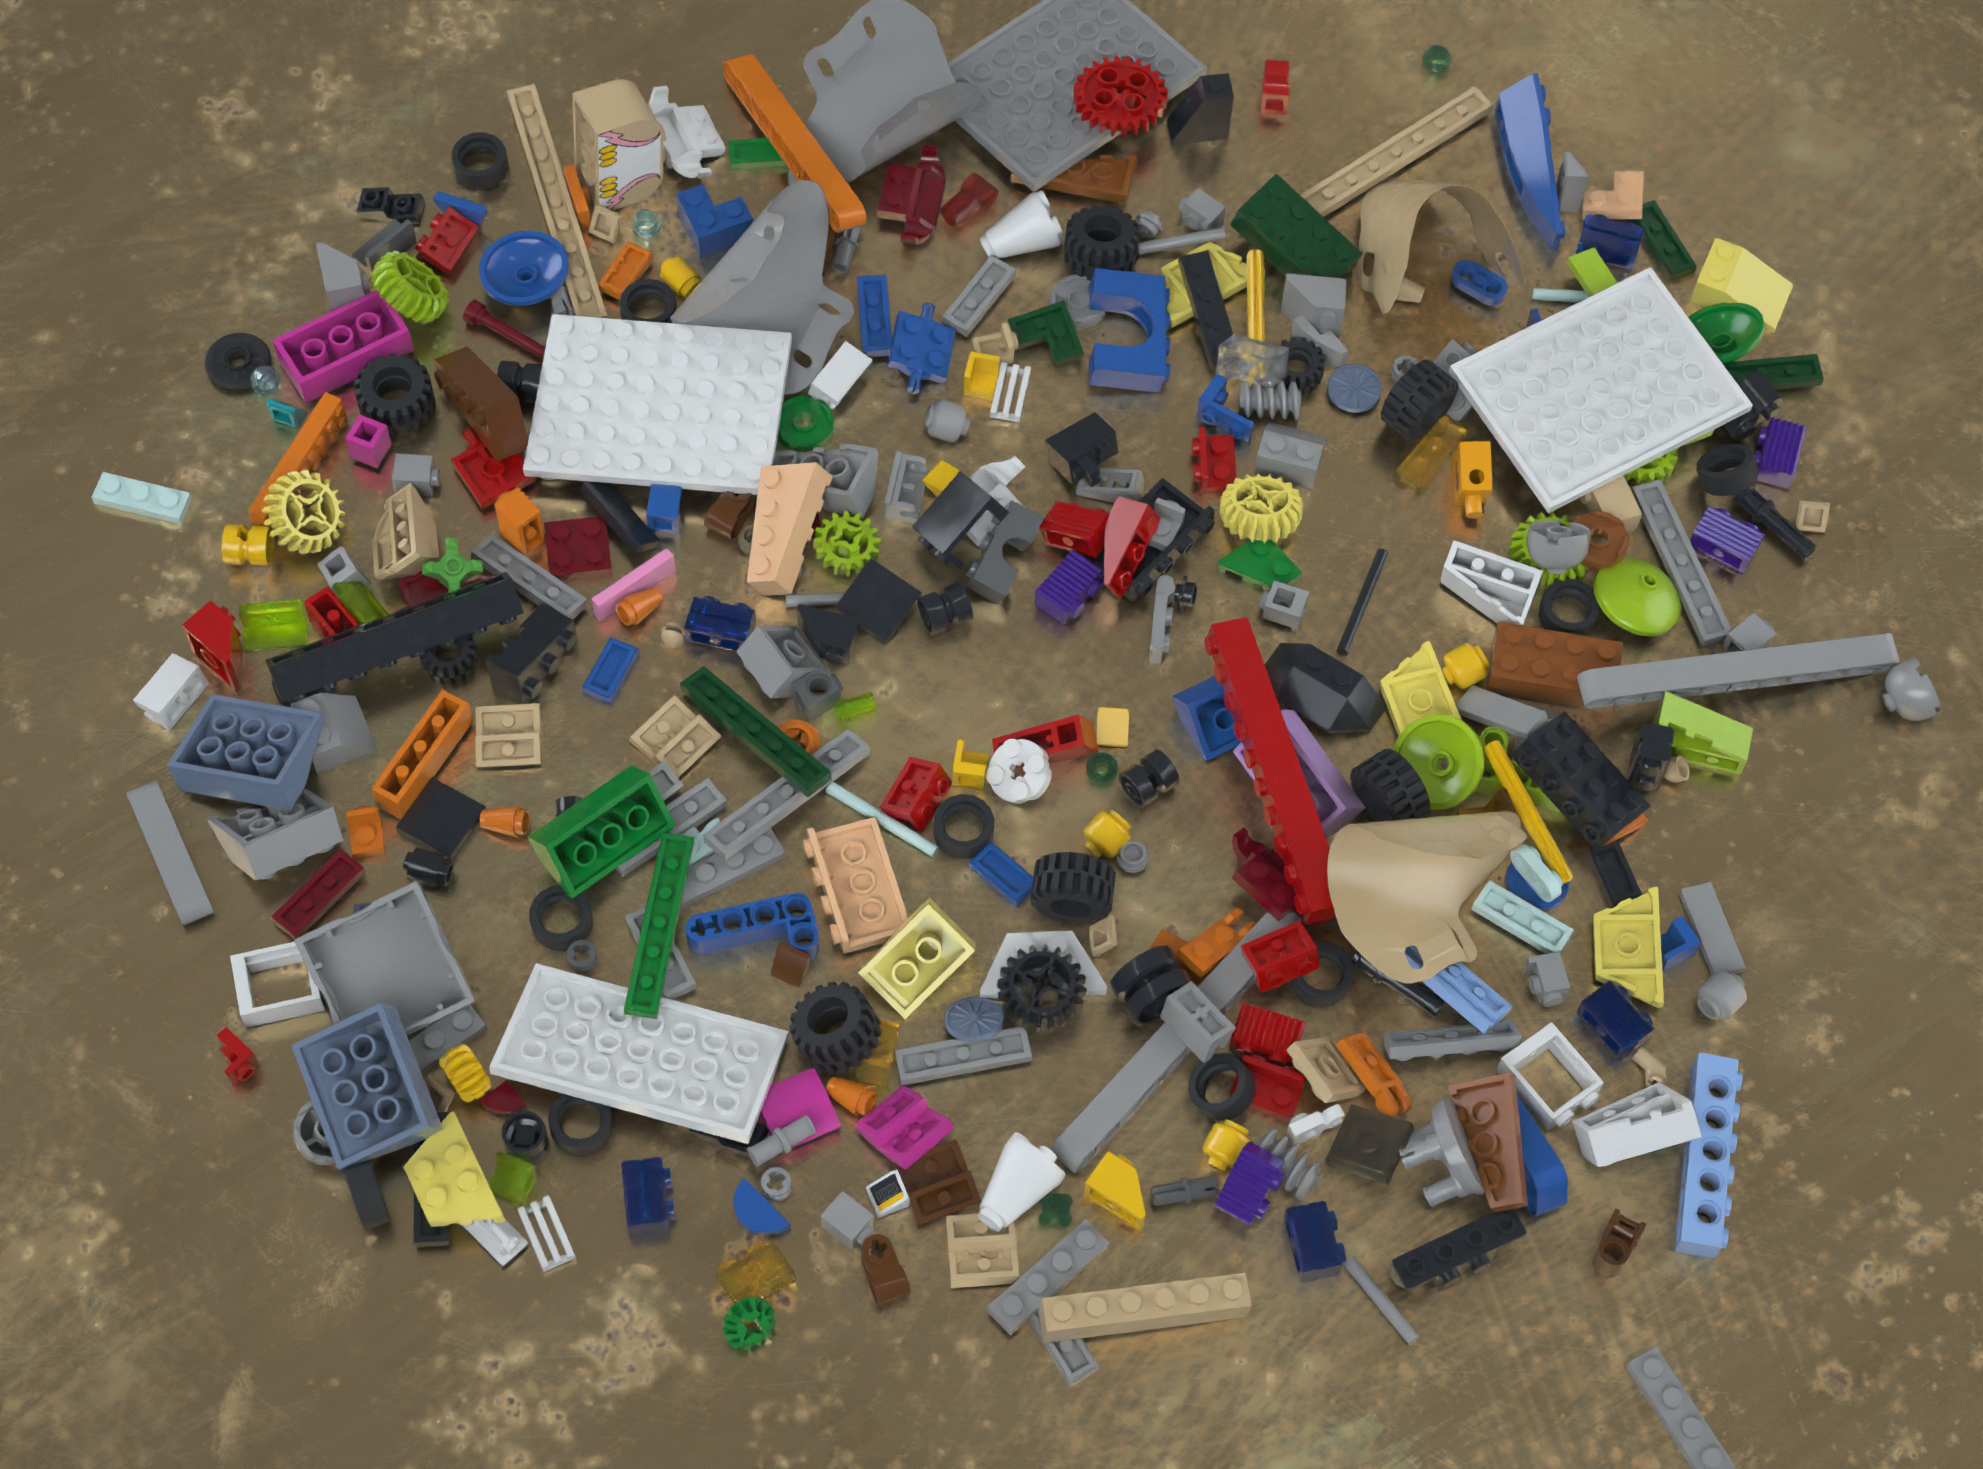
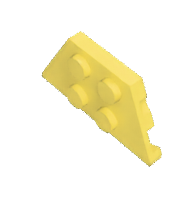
M1207 242L1185 254L1209 252L1223 300L1247 287V264L1242 262L1241 256L1232 252H1226L1222 247L1212 242ZM1178 259L1161 267L1160 276H1165V288L1170 289L1168 306H1166V312L1170 314L1169 326L1171 328L1194 316Z
M1430 641L1423 643L1419 651L1412 657H1407L1399 664L1398 669L1391 671L1380 680L1379 688L1398 737L1412 722L1428 715L1442 714L1461 720Z
M1652 887L1648 889L1646 894L1633 900L1628 898L1619 902L1614 908H1606L1593 914L1595 980L1657 1008H1663L1664 992L1658 887Z
M455 1112L449 1113L441 1122L443 1130L428 1137L403 1166L431 1227L448 1226L452 1223L472 1225L476 1220H493L494 1223L506 1221Z

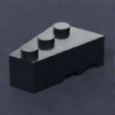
M543 603L520 625L519 629L522 632L515 639L508 637L503 642L505 649L497 657L491 654L486 659L492 689L518 704H527L530 698L534 699L539 694L543 680L548 674L551 675L555 672L559 665V658L565 650L569 651L573 647L577 639L574 620Z

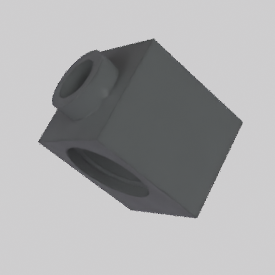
M824 665L791 683L792 699L809 722L841 704L842 684L834 673L829 674ZM815 690L825 691V693L820 695L814 694L812 692Z

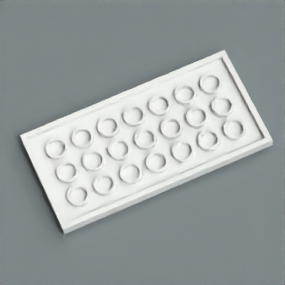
M535 964L492 1059L490 1074L738 1142L749 1143L788 1041L789 1031L663 997L661 998L657 1019L624 1014V1006L628 988Z

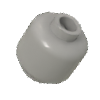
M938 399L935 404H929L923 426L927 427V432L930 436L948 442H955L960 434L966 435L970 425V418L966 417V409L963 405Z
M1724 971L1713 973L1697 991V1005L1704 1015L1713 1020L1731 1018L1747 1000L1744 989L1745 983L1735 973L1729 974Z

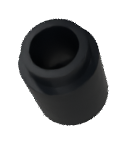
M418 847L414 849L413 853H407L403 863V870L407 871L408 879L435 887L439 885L447 886L454 869V861L448 860L446 855Z

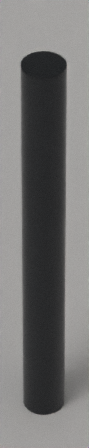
M1379 548L1375 554L1338 645L1337 652L1340 655L1347 656L1352 647L1388 558L1389 552L1385 549Z

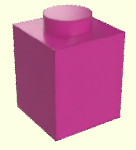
M360 414L345 437L350 458L378 468L392 445L387 425Z

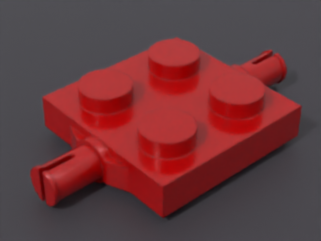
M469 427L468 431L467 429L463 431L462 436L470 446L463 453L451 458V462L481 509L495 503L503 493L511 492L515 488L522 489L536 481L535 477L524 476L523 467L525 460L520 453L496 461L472 427Z

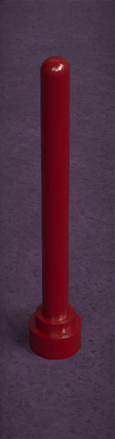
M476 299L467 305L463 314L464 321L473 326L485 325L544 359L545 346L491 316L487 306Z

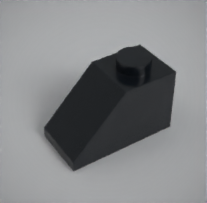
M799 604L797 608L798 625L818 655L832 664L844 663L850 665L860 634V618Z

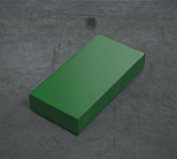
M767 138L728 141L731 170L787 166Z

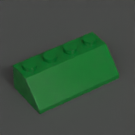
M631 765L528 836V839L543 866L568 896L573 899L661 837L662 833H667L676 825L650 773Z

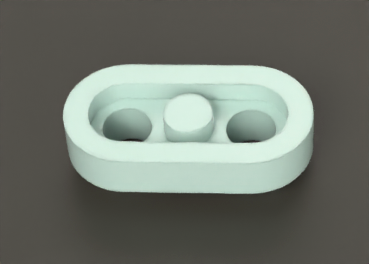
M1521 844L1510 851V858L1514 867L1541 899L1551 902L1562 894L1561 878L1555 871L1547 868L1542 862L1539 852L1533 846L1529 847L1526 844Z

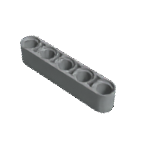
M157 780L126 792L182 925L184 926L214 913Z

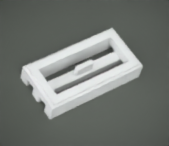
M1001 362L990 418L1020 423L1031 367L1025 366V369H1021L1017 364L1009 367L1007 363ZM1006 375H1011L1003 412H1000L998 408ZM1017 376L1023 377L1015 414H1011L1009 411Z
M549 1195L544 1197L543 1201L538 1203L534 1201L530 1203L529 1207L524 1208L523 1206L517 1209L543 1272L575 1259V1254ZM547 1209L566 1254L559 1255L541 1210ZM532 1214L536 1217L553 1257L548 1262L528 1218Z

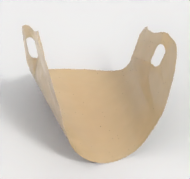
M1407 179L1381 182L1366 193L1360 210L1361 233L1359 250L1363 254L1358 261L1357 280L1363 290L1369 291L1375 296L1382 314H1387L1391 310L1398 296L1408 265L1410 242L1417 213L1423 203L1440 189L1452 195L1469 213L1474 226V237L1490 267L1495 269L1509 285H1523L1522 269L1511 237L1501 218L1486 197L1466 186ZM1370 252L1374 254L1375 258L1373 272L1367 277L1363 273L1365 254ZM1501 252L1505 255L1511 268L1509 274H1505L1502 271L1496 258V253Z
M1511 811L1349 824L1340 829L1330 846L1327 873L1331 901L1340 930L1345 938L1373 967L1390 979L1402 983L1411 984L1427 981L1449 965L1458 962L1471 963L1477 956L1476 946L1461 923L1458 912L1463 902L1500 866L1510 850L1519 846L1527 839L1526 833L1520 829V817ZM1451 928H1452L1453 931L1456 933V935H1457V937H1458V939H1459V941H1460V943H1461V945H1462V948H1461V946L1458 944V942H1457V940H1456V938H1455V936H1454V934H1453ZM1410 946L1417 948L1423 960V967L1415 969L1410 966L1405 956V948Z

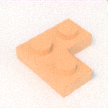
M1615 171L1613 191H1585L1583 196V219H1642L1644 171Z

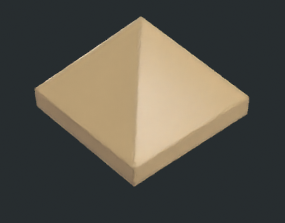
M597 204L594 208L588 233L615 243L623 216Z
M1799 500L1795 527L1800 531L1826 533L1830 502Z
M1110 915L1089 926L1092 957H1097L1118 945L1119 939L1114 916Z
M430 1073L425 1079V1084L436 1112H447L455 1093Z

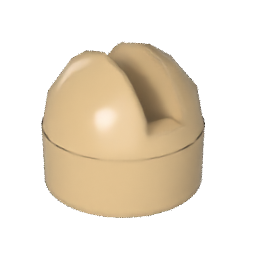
M669 621L664 624L661 630L663 644L668 648L675 649L681 647L686 642V630L680 622Z
M1683 756L1671 758L1664 778L1672 783L1688 780L1690 772L1686 759Z

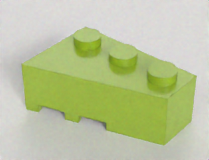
M1665 691L1652 724L1671 727L1674 730L1671 758L1683 756L1688 763L1741 775L1748 760L1753 728Z

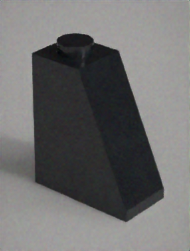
M1229 73L1205 75L1197 79L1167 118L1171 145L1225 140L1229 138L1234 101Z

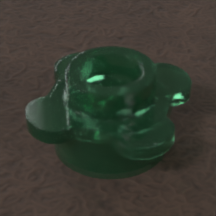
M1048 1193L1039 1200V1203L1042 1205L1039 1222L1042 1225L1048 1226L1054 1223L1066 1227L1071 1224L1072 1216L1069 1212L1073 1199L1070 1195ZM1054 1207H1057V1208L1059 1209V1211H1058V1212H1053L1052 1209H1053Z

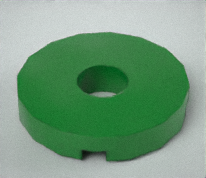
M802 395L788 399L782 404L778 440L783 446L799 452L813 451L815 447L826 445L833 436L835 426L832 410L824 401L811 399V396ZM801 419H808L812 422L806 428L796 425Z

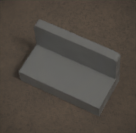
M396 219L355 251L352 254V258L357 260L358 266L372 277L371 272L374 269V265L387 252H393L394 250L400 253L406 252L417 243L413 223L406 220L400 224Z

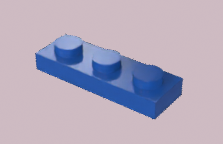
M886 274L857 276L862 352L868 357L889 356L892 333Z

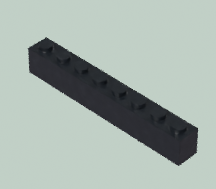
M507 572L279 654L265 661L280 700L282 702L288 700L289 703L304 699L307 696L306 693L316 689L319 691L332 689L337 686L336 682L349 678V680L362 678L367 675L368 670L373 668L386 669L398 663V659L403 657L415 658L422 656L428 652L427 649L430 647L452 645L458 641V637L468 633L470 636L479 635L487 631L488 626L498 622L500 625L509 624L517 619V615L524 612L513 580Z

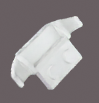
M667 86L654 87L649 105L666 134V141H663V149L666 155V161L664 162L668 169L674 168L679 174L688 178L701 179L709 177L712 171L710 168H702L700 164L701 158L723 156L726 147L704 105L678 107L676 103L668 102L669 89Z
M1016 456L1001 462L984 465L969 477L1003 507L1011 500L1024 506L1006 487L1025 468V465ZM987 510L966 533L978 547L987 532L991 534L995 524L991 523L993 515Z

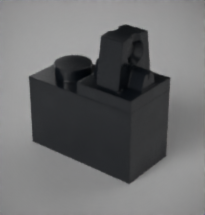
M1096 412L1045 439L1049 463L1071 484L1082 480L1091 488L1102 482L1100 469L1097 467L1099 466L1098 464L1119 453L1116 431Z

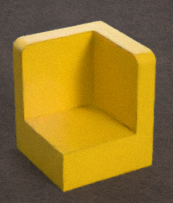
M970 351L964 375V396L993 401L999 375L1000 357Z
M958 739L952 772V786L984 790L989 755L987 753L965 751L964 740Z

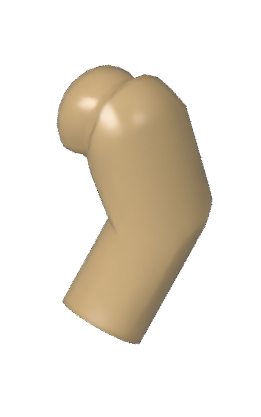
M1641 1047L1632 1060L1645 1069L1646 1088L1658 1082L1667 1086L1666 1066L1644 1047Z

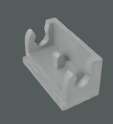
M896 451L884 502L885 519L915 523L919 519L926 485L921 480L929 473V468L924 467L926 463L925 458L902 454V452Z
M1192 981L1167 996L1160 1015L1161 1019L1203 1063L1212 1058L1214 1050L1218 1046L1221 1050L1226 1047L1232 1032L1236 1028Z

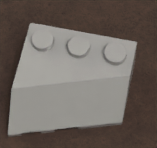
M304 789L291 811L268 806L260 809H248V806L236 809L237 816L220 820L219 815L207 818L210 827L229 860L254 880L270 878L276 871L287 866L299 865L305 858L316 853L327 852L335 844L344 841L333 806L308 789Z

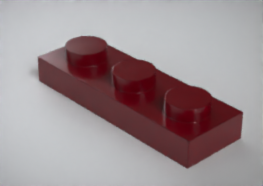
M340 848L271 916L272 921L294 940L301 937L366 873L364 867Z

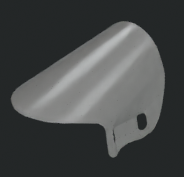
M904 0L869 1L855 12L838 34L828 42L813 47L804 58V70L817 94L816 105L805 126L847 183L980 105L982 93L980 87L968 83H956L946 61L936 26L932 19ZM865 17H870L876 32L872 38L868 37L863 22ZM820 58L829 61L834 72L833 76L827 77L822 74L817 63ZM788 169L790 185L798 182L790 169Z
M801 180L783 189L670 317L673 324L791 333L792 343L784 395L795 394L812 383L823 368L833 339L840 328L851 320L854 313V307L850 300L827 288L823 283L822 273L828 236L829 214L825 194L821 187L815 182ZM823 303L830 304L840 313L838 315H831L820 308L819 305ZM796 350H801L812 359V365L809 368H804L794 360L793 356Z

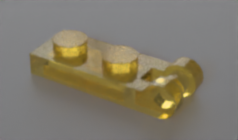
M1442 415L1434 427L1397 468L1394 477L1420 493L1456 451L1459 442L1465 440L1469 431L1461 425L1459 427L1451 423L1450 418ZM1445 433L1451 438L1449 441H1446L1440 436Z

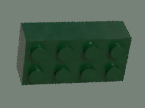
M1277 173L1237 210L1230 224L1256 250H1262L1264 257L1285 277L1286 274L1343 279L1356 266L1363 254Z

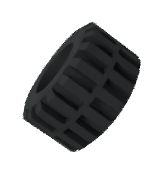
M1092 205L1089 209L1086 207L1080 209V213L1075 212L1067 222L1065 233L1064 260L1065 263H1068V268L1071 271H1076V275L1079 277L1085 276L1090 281L1095 268L1132 272L1137 263L1140 228H1138L1137 221L1132 220V216L1129 213H1123L1122 209L1117 207L1113 209L1108 205H1104V207Z
M388 353L389 357L377 356V361H368L365 364L366 369H360L358 372L359 379H355L354 392L360 415L387 425L390 437H395V433H401L402 437L408 435L407 432L410 430L415 433L420 430V424L426 425L429 422L428 416H432L434 413L435 396L430 375L424 364L420 365L419 360L414 357L409 360L407 354H401L400 357H397L395 353ZM393 390L408 392L405 396L396 400L382 399L386 393Z
M1428 359L1420 361L1406 371L1389 392L1381 410V420L1409 442H1415L1427 435L1445 416L1455 399L1458 383Z
M1385 748L1351 770L1350 780L1352 789L1366 807L1363 812L1371 822L1427 818L1430 815V800L1423 781L1413 766L1398 752Z
M1057 852L1044 855L1041 859H1037L1035 863L1030 897L1031 905L1038 912L1061 921L1084 923L1101 920L1109 916V913L1112 911L1116 872L1106 861L1083 853Z
M828 982L826 987H823L822 984L815 987L816 991L813 993L808 991L804 995L805 999L802 1002H797L795 1005L797 1012L791 1013L790 1020L793 1024L789 1025L793 1041L812 1067L815 1066L820 1072L827 1070L829 1074H836L838 1070L845 1073L849 1072V1068L855 1066V1068L861 1066V1061L864 1058L868 1060L873 1055L871 1049H877L879 1044L877 1037L881 1036V1028L879 1027L881 1023L859 988L854 985L850 987L846 982H841L839 986L836 982ZM845 1021L838 1030L826 1034L832 1026Z

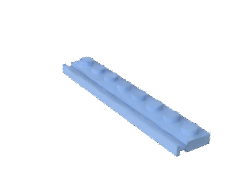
M1415 946L1405 948V956L1410 966L1415 969L1423 967V960ZM1461 962L1449 965L1431 979L1422 981L1483 1034L1506 1017L1513 1007Z

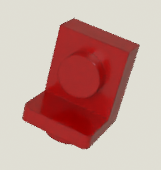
M225 1027L216 1036L222 1046L219 1052L231 1063L224 1070L228 1081L233 1086H236L240 1081L248 1080L254 1074L259 1063L254 1053L233 1032Z

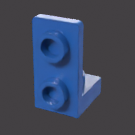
M1216 374L1199 398L1196 416L1200 417L1205 423L1215 425L1226 431L1229 435H1234L1235 439L1249 442L1252 438L1254 423L1223 406L1228 397V392H1226L1227 378Z

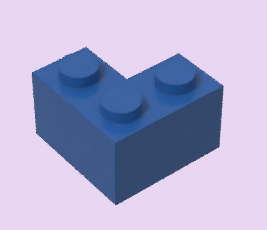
M704 184L676 193L678 216L700 259L730 249L754 222L742 197L714 206Z

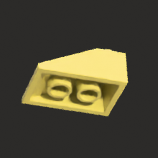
M1715 237L1697 280L1690 303L1704 308L1719 303H1745L1751 305L1762 314L1765 330L1774 333L1793 284L1744 247Z
M929 897L858 973L906 1019L975 951L976 943Z

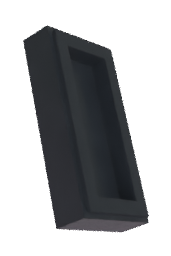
M1618 840L1603 846L1599 850L1593 847L1587 850L1586 855L1610 908L1616 907L1619 902L1628 898L1633 900L1642 895Z

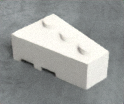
M1454 540L1444 564L1440 582L1497 624L1499 621L1524 626L1543 571Z
M1660 1082L1572 1121L1582 1156L1597 1167L1607 1166L1617 1161L1702 1137L1692 1101Z

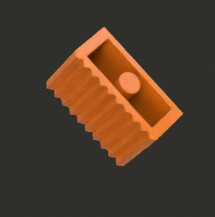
M515 488L511 492L503 493L494 504L495 512L498 516L500 534L515 550L527 557L543 546L546 541L540 508H537L536 504H533L532 500H529L528 496L521 492V488Z

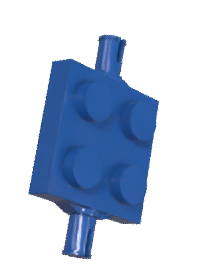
M929 302L923 303L921 316L899 311L895 320L888 357V367L900 370L910 377L907 392L911 393L913 390L912 394L920 392L921 380H931L944 384L949 371L956 329L933 321L935 305L931 304L929 307Z

